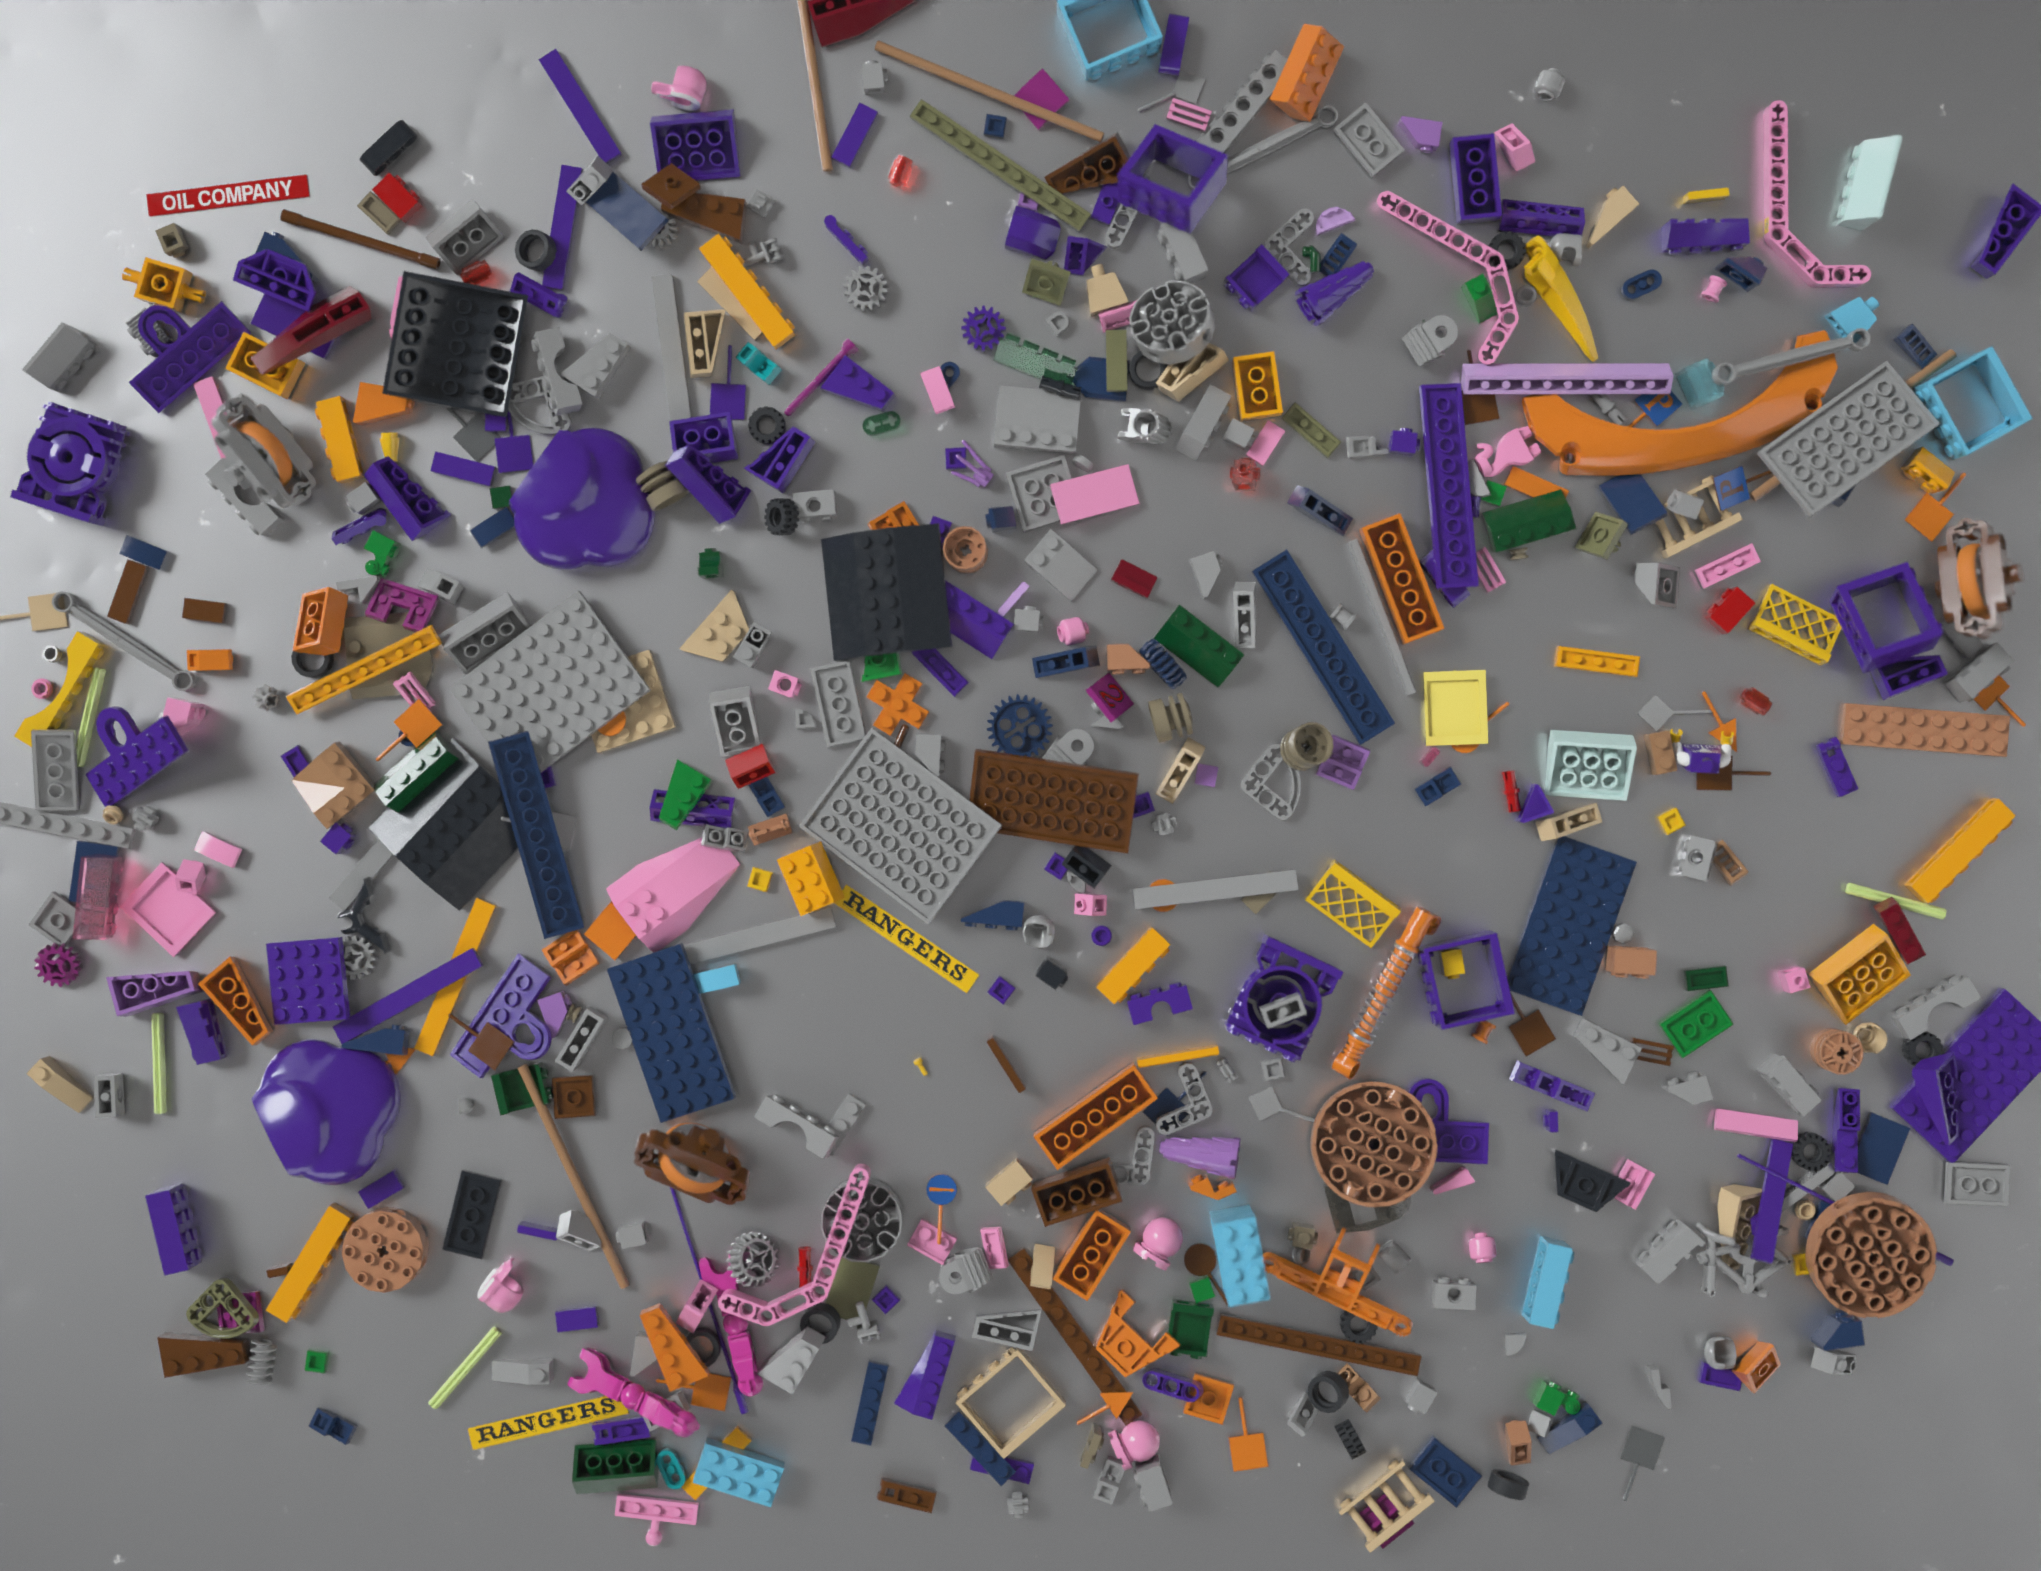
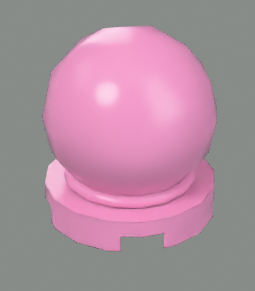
M1160 1217L1153 1219L1144 1229L1143 1242L1136 1241L1133 1251L1145 1260L1149 1257L1156 1261L1155 1266L1166 1271L1171 1264L1168 1261V1257L1175 1255L1181 1248L1183 1242L1182 1230L1170 1218Z
M1138 1420L1131 1422L1119 1434L1117 1430L1108 1433L1117 1458H1121L1124 1464L1122 1465L1124 1471L1133 1468V1461L1143 1462L1151 1459L1159 1449V1433L1147 1421Z

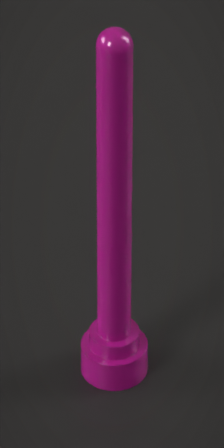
M847 338L842 343V350L785 409L784 413L786 416H790L833 372L845 355L849 357L852 354L855 355L859 348Z

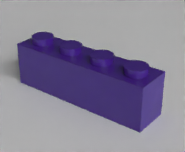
M2011 184L1984 249L1970 267L1986 279L1996 275L2041 216V204L2015 184Z
M1724 218L1719 220V223H1716L1715 219H1704L1699 221V223H1695V219H1686L1678 222V219H1670L1661 227L1662 252H1669V255L1681 254L1682 251H1689V253L1695 254L1701 253L1702 250L1710 249V252H1721L1723 248H1730L1731 251L1743 250V247L1750 243L1749 219Z
M690 444L674 451L665 464L719 524L736 517L752 491L747 486L743 488L739 485V481L733 476L729 477L723 473L724 469L720 466L711 464L708 457Z
M389 456L372 463L363 475L411 541L428 534L451 517L447 510L443 511L437 505L438 502L433 497L430 499L422 491L423 488L418 483L412 482L408 478V474Z
M938 1330L935 1331L894 1404L913 1415L933 1419L955 1343V1335Z

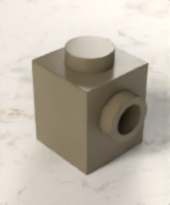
M1293 1222L1292 1228L1288 1229L1287 1240H1290L1289 1242L1293 1247L1312 1250L1313 1244H1317L1318 1232H1315L1316 1229L1313 1225Z

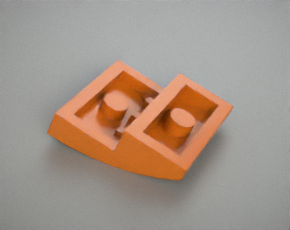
M905 501L870 521L867 525L870 530L919 524Z
M612 901L584 933L587 938L613 960H616L636 937V934L615 908Z
M579 930L564 934L542 949L549 964L556 970L561 981L566 986L600 964Z

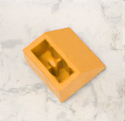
M1924 447L1915 449L1901 467L1905 471L1904 474L1907 478L1913 481L1916 480L1921 484L1922 490L1932 494L1948 489L1955 474L1952 469Z

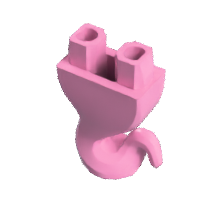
M1528 426L1516 428L1500 439L1493 464L1488 462V459L1493 454L1492 446L1486 443L1477 444V448L1484 449L1474 458L1483 477L1496 476L1510 465L1524 466L1541 453L1537 443L1527 447L1524 441L1533 436Z

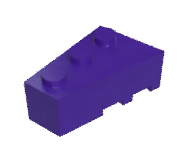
M210 998L176 1007L196 1064L199 1065L226 1058L225 1045L213 1000Z

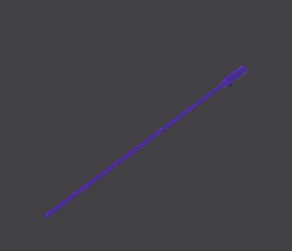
M1741 1154L1737 1155L1738 1158L1829 1204L1834 1203V1201ZM1937 1251L1936 1260L1948 1266L1953 1265L1954 1260Z
M670 1187L699 1279L702 1280L699 1262L676 1191ZM710 1303L709 1310L733 1381L732 1391H734L741 1414H746L749 1410L744 1395L738 1388V1382L712 1303Z

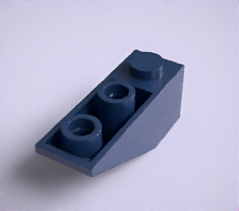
M1002 900L962 917L961 922H965V926L977 927V923L985 924V928L997 929L998 925L1006 926V930L1017 931L1018 927H1022L1024 902Z

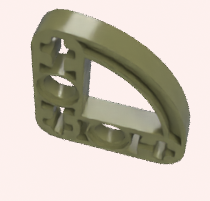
M226 1277L214 1281L188 1308L186 1313L188 1321L196 1329L215 1338L236 1337L251 1330L259 1322L257 1311L236 1285ZM208 1295L213 1298L212 1306L207 1303L206 1298ZM233 1298L239 1301L238 1308L232 1305ZM222 1304L239 1326L233 1328L219 1327L206 1319ZM202 1308L203 1310L198 1313V1317H197V1316L195 1315V1314L197 1313L196 1310H199V1309Z

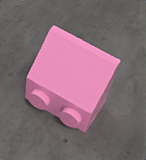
M167 698L163 716H169L178 733L182 736L198 726L204 719L205 704L180 698Z

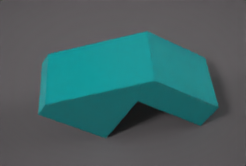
M749 342L735 357L768 385L782 371L777 364L768 359Z

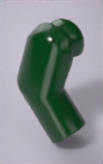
M1312 245L1304 246L1302 248V256L1310 258V272H1321L1320 253Z

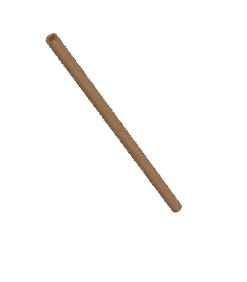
M797 0L822 169L824 172L832 171L833 167L808 0Z
M879 40L875 45V51L1098 142L1103 140L1105 133Z
M1952 349L1948 350L1905 381V383L1912 390L1957 357L1956 353ZM1774 475L1752 491L1750 497L1756 502L1781 483Z
M526 1063L518 1067L520 1075L585 1214L589 1217L602 1242L601 1248L620 1288L624 1289L630 1283L547 1105H544L542 1095Z

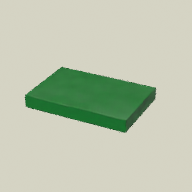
M1708 990L1659 1023L1681 1058L1686 1057L1734 1025L1711 990Z

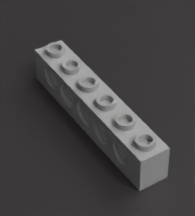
M1277 50L1272 55L1268 53L1261 62L1263 64L1259 70L1255 69L1248 77L1249 83L1246 86L1241 85L1235 93L1237 96L1235 100L1227 102L1222 109L1224 113L1220 118L1216 116L1209 125L1211 129L1207 134L1203 132L1197 139V142L1226 153L1270 99L1288 59ZM1266 71H1271L1274 73L1275 77L1272 79H1268L1265 77L1264 73ZM1258 87L1262 93L1255 95L1252 93L1251 88ZM1246 103L1249 109L1242 111L1238 108V104ZM1233 119L1236 125L1229 127L1225 124V120ZM1218 134L1222 137L1223 141L1216 143L1212 140V136Z

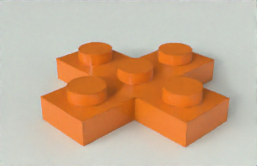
M904 673L895 690L876 680L866 696L883 707L873 726L891 736L900 720L903 719L919 729L929 711L912 701L922 683Z

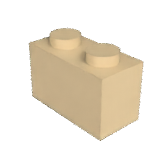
M1016 1158L986 1183V1189L1001 1206L1004 1203L1008 1205L1016 1199L1015 1194L1020 1190L1024 1192L1032 1185L1033 1176Z

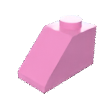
M1513 123L1494 132L1507 161L1516 171L1524 169L1535 162L1531 142Z

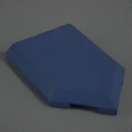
M1088 357L1067 375L1075 386L1082 387L1081 393L1085 398L1126 402L1127 392H1107L1106 358ZM1127 360V386L1130 360Z

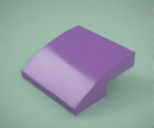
M1332 734L1334 746L1332 754L1327 761L1319 764L1316 775L1354 790L1370 754V749Z

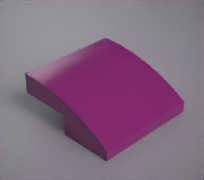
M1043 68L1014 95L1055 113L1070 100ZM1022 111L1038 130L1049 122Z
M260 1290L241 1292L259 1314L257 1325L243 1334L265 1331ZM233 1298L232 1305L238 1308L239 1301ZM220 1304L217 1307L219 1327H238L239 1324L225 1307Z
M1385 1493L1375 1500L1389 1519L1395 1520L1399 1516V1511ZM1369 1506L1359 1513L1373 1532L1378 1533L1383 1529V1524ZM1413 1520L1408 1522L1380 1545L1381 1548L1384 1549L1413 1526L1415 1522Z

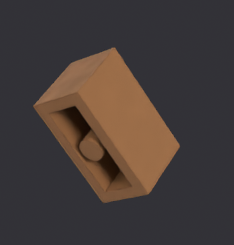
M1669 730L1644 734L1651 775L1677 771Z

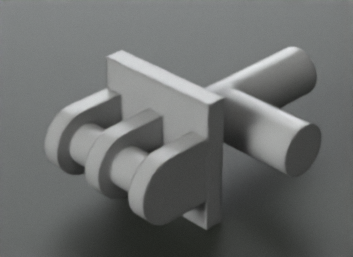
M777 238L761 242L760 245L763 250L759 252L755 241L749 242L748 247L752 256L743 259L745 261L743 264L744 268L764 259L770 264H775L777 261L782 260L784 256L779 252L781 248L776 244Z
M863 1301L857 1302L855 1305L859 1316L847 1319L849 1327L857 1325V1337L861 1344L866 1340L871 1342L874 1338L881 1339L877 1320L869 1322Z

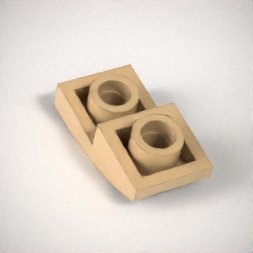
M1035 1244L1030 1286L1051 1289L1055 1247Z

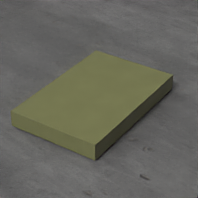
M842 1257L825 1303L834 1307L841 1319L847 1320L858 1317L855 1304L863 1301L865 1309L867 1308L880 1265L872 1262H851Z

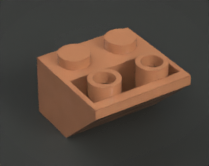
M1110 644L1106 646L1107 671H1111L1112 675L1124 674V670H1132V674H1144L1145 670L1150 668V664L1129 644Z

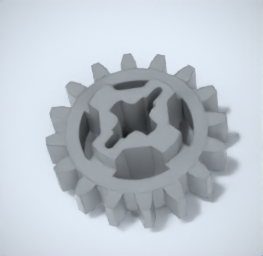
M868 265L866 270L859 266L858 272L853 269L851 270L852 277L846 276L849 283L843 284L844 288L848 289L844 292V295L850 296L847 301L849 304L854 302L853 307L855 309L861 306L862 311H865L866 307L873 311V305L879 308V300H886L883 294H887L888 290L883 287L888 284L887 281H881L884 275L883 273L877 275V268L870 271V266ZM867 275V276H871V278H870V279H867V278H863L862 276ZM856 282L857 288L852 293L853 283ZM861 282L866 287L869 286L870 294L865 290L862 291ZM879 284V292L876 296L874 291L877 285ZM865 298L869 299L870 301L863 302L860 301V299Z
M354 935L352 939L350 936H347L345 941H343V948L346 951L344 954L345 964L352 969L350 970L345 966L346 977L350 975V980H354L356 975L359 979L364 978V974L369 975L371 973L369 968L376 967L372 961L378 960V957L373 956V953L377 950H371L370 948L373 943H365V937L359 940L358 935ZM357 945H360L364 950L359 949ZM361 954V956L355 960H347L348 958H351V956ZM367 957V961H366V964H365V966H364V965H363V962H364L365 958Z

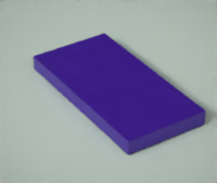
M264 294L250 324L277 336L300 317L305 310ZM336 338L310 352L326 360Z

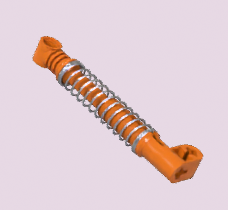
M1423 907L1415 908L1400 939H1397L1395 944H1393L1395 949L1390 950L1392 955L1387 957L1388 963L1383 964L1384 970L1380 971V978H1376L1377 984L1372 985L1376 992H1369V996L1372 999H1365L1368 1006H1362L1361 1009L1364 1013L1357 1014L1361 1021H1354L1358 1028H1350L1347 1040L1349 1043L1345 1044L1344 1052H1340L1332 1064L1333 1070L1348 1079H1352L1356 1075L1360 1067L1358 1059L1362 1058L1363 1050L1370 1047L1373 1042L1370 1036L1376 1037L1371 1033L1373 1028L1380 1030L1375 1026L1376 1022L1383 1023V1021L1379 1020L1381 1014L1387 1016V1014L1382 1012L1384 1007L1391 1009L1386 1005L1387 1001L1394 1002L1391 998H1393L1394 994L1398 995L1396 990L1398 987L1401 988L1400 983L1402 980H1405L1403 978L1405 973H1409L1407 971L1408 967L1413 966L1410 964L1411 961L1418 957L1417 955L1420 952L1419 946L1425 934L1433 935L1437 931L1441 923L1440 916Z

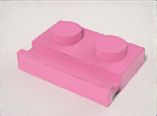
M1627 1159L1618 1177L1631 1183L1615 1199L1636 1210L1655 1173Z
M921 1218L907 1246L943 1265L957 1237L942 1230L941 1244L938 1245V1227Z

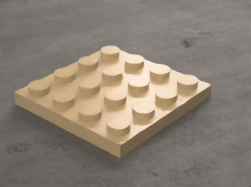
M650 650L628 656V658L651 691L624 710L626 723L620 733L614 736H606L596 731L592 734L597 753L676 727Z

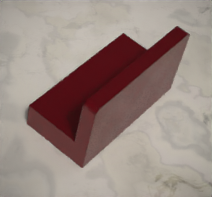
M1123 559L1111 578L1112 582L1145 599L1148 598L1157 580V576Z

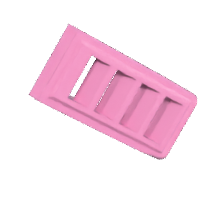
M1461 1166L1429 1188L1434 1194H1439L1473 1184L1475 1181L1467 1168Z

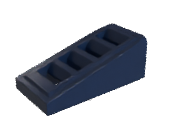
M1341 233L1322 259L1320 273L1329 276L1339 272L1358 244ZM1342 242L1344 245L1349 247V251L1341 245H1339V243ZM1337 249L1344 254V258L1335 253L1334 250ZM1332 256L1339 261V265L1330 260L1329 257ZM1325 262L1333 267L1335 271L1332 272L1324 266Z
M1913 323L1908 325L1893 339L1921 369L1938 355ZM1911 335L1912 338L1907 342L1905 338ZM1916 340L1918 343L1912 348L1910 345ZM1920 346H1922L1923 349L1918 354H1916L1915 351ZM1927 352L1929 355L1922 361L1920 357Z

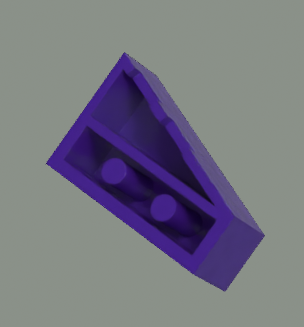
M846 355L820 387L823 392L884 412L896 397L893 391Z
M793 426L775 441L772 447L766 452H762L759 458L752 464H748L744 469L784 494L814 446L815 441Z
M1940 655L1913 656L1870 671L1883 701L1941 679L1948 674Z

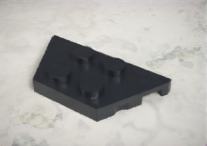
M1555 1150L1557 1195L1594 1212L1599 1211L1631 1183L1562 1151Z

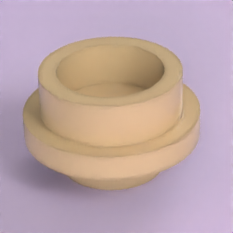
M106 806L103 810V819L109 824L115 825L124 818L121 809L117 806Z
M1803 1199L1797 1202L1795 1214L1798 1218L1810 1220L1814 1217L1816 1207L1811 1201Z

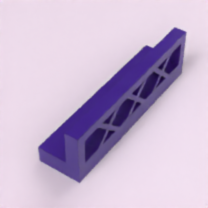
M1502 199L1501 202L1502 217L1499 222L1500 231L1554 236L1559 233L1582 236L1585 226L1584 208ZM1507 207H1513L1517 210H1510ZM1569 214L1579 215V217H1573Z
M653 790L649 807L650 821L661 822L659 816L663 803L656 802L657 797H666L667 790ZM703 794L697 803L704 801L709 805L699 807L696 804L682 823L685 825H711L725 829L728 827L732 828L735 798ZM721 803L729 804L728 810L719 809L717 806Z

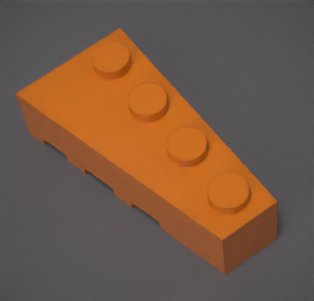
M230 956L198 983L251 1045H258L273 1032L236 957Z
M661 1303L641 1310L640 1318L670 1392L709 1376L710 1370L702 1362L700 1356L689 1344L687 1338L678 1329L676 1323Z

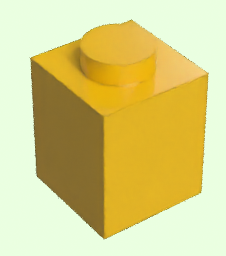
M1452 948L1438 951L1441 974L1443 976H1447L1448 979L1460 978V974H1465L1462 949Z

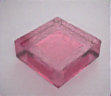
M1435 746L1431 747L1419 763L1423 767H1428L1439 755L1440 751Z

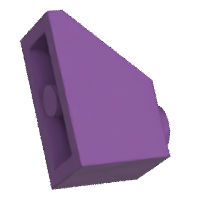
M1401 116L1398 125L1416 149H1420L1423 153H1433V151L1438 149L1443 122Z
M565 991L537 1000L552 1038L559 1036L566 1021L565 1018L568 1010L572 1005L569 994H565Z

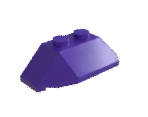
M265 249L239 260L233 277L235 282L310 312L316 291L307 265L273 250Z

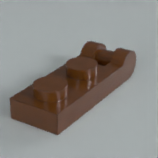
M881 1478V1490L877 1493L876 1497L878 1500L932 1513L937 1491L893 1481L889 1478ZM889 1488L895 1490L894 1495L888 1494Z

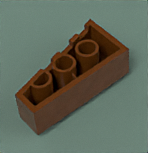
M694 193L673 209H669L661 203V210L664 214L667 213L672 218L719 234L721 237L726 236L728 239L743 245L748 205L745 199Z
M165 1332L157 1337L164 1378L247 1363L250 1360L249 1356H252L249 1338H215L208 1335L173 1334L171 1332Z

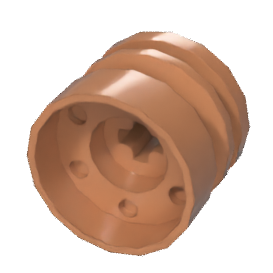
M962 526L953 529L948 533L943 544L946 560L959 573H975L985 565L988 559L987 543L981 533L972 527ZM969 547L972 553L964 556L962 550H966Z
M1827 1028L1819 1031L1813 1037L1810 1044V1054L1818 1067L1835 1074L1846 1075L1854 1072L1860 1066L1863 1060V1047L1855 1035L1836 1028ZM1840 1049H1842L1843 1052H1842V1053H1839V1056H1838V1055H1837V1052H1840Z

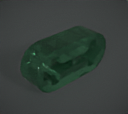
M894 411L870 416L863 421V430L869 436L894 431L899 428L901 418ZM888 416L897 418L894 426H891L890 423L883 424V422L889 420ZM870 421H873L874 424L881 423L880 426L875 427L874 432L866 429Z

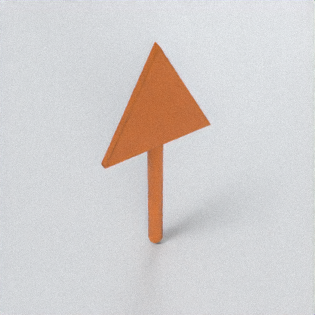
M1703 691L1702 695L1719 724L1718 728L1708 733L1720 741L1722 731H1724V736L1727 737L1731 736L1732 731L1734 737L1733 743L1730 746L1732 747L1731 749L1737 752L1736 718L1723 724L1707 693Z
M408 1048L407 1055L385 1053L388 1058L385 1062L391 1064L394 1073L397 1075L416 1049Z
M1133 1392L1100 1393L1107 1405L1077 1421V1425L1084 1423L1109 1408L1117 1419Z

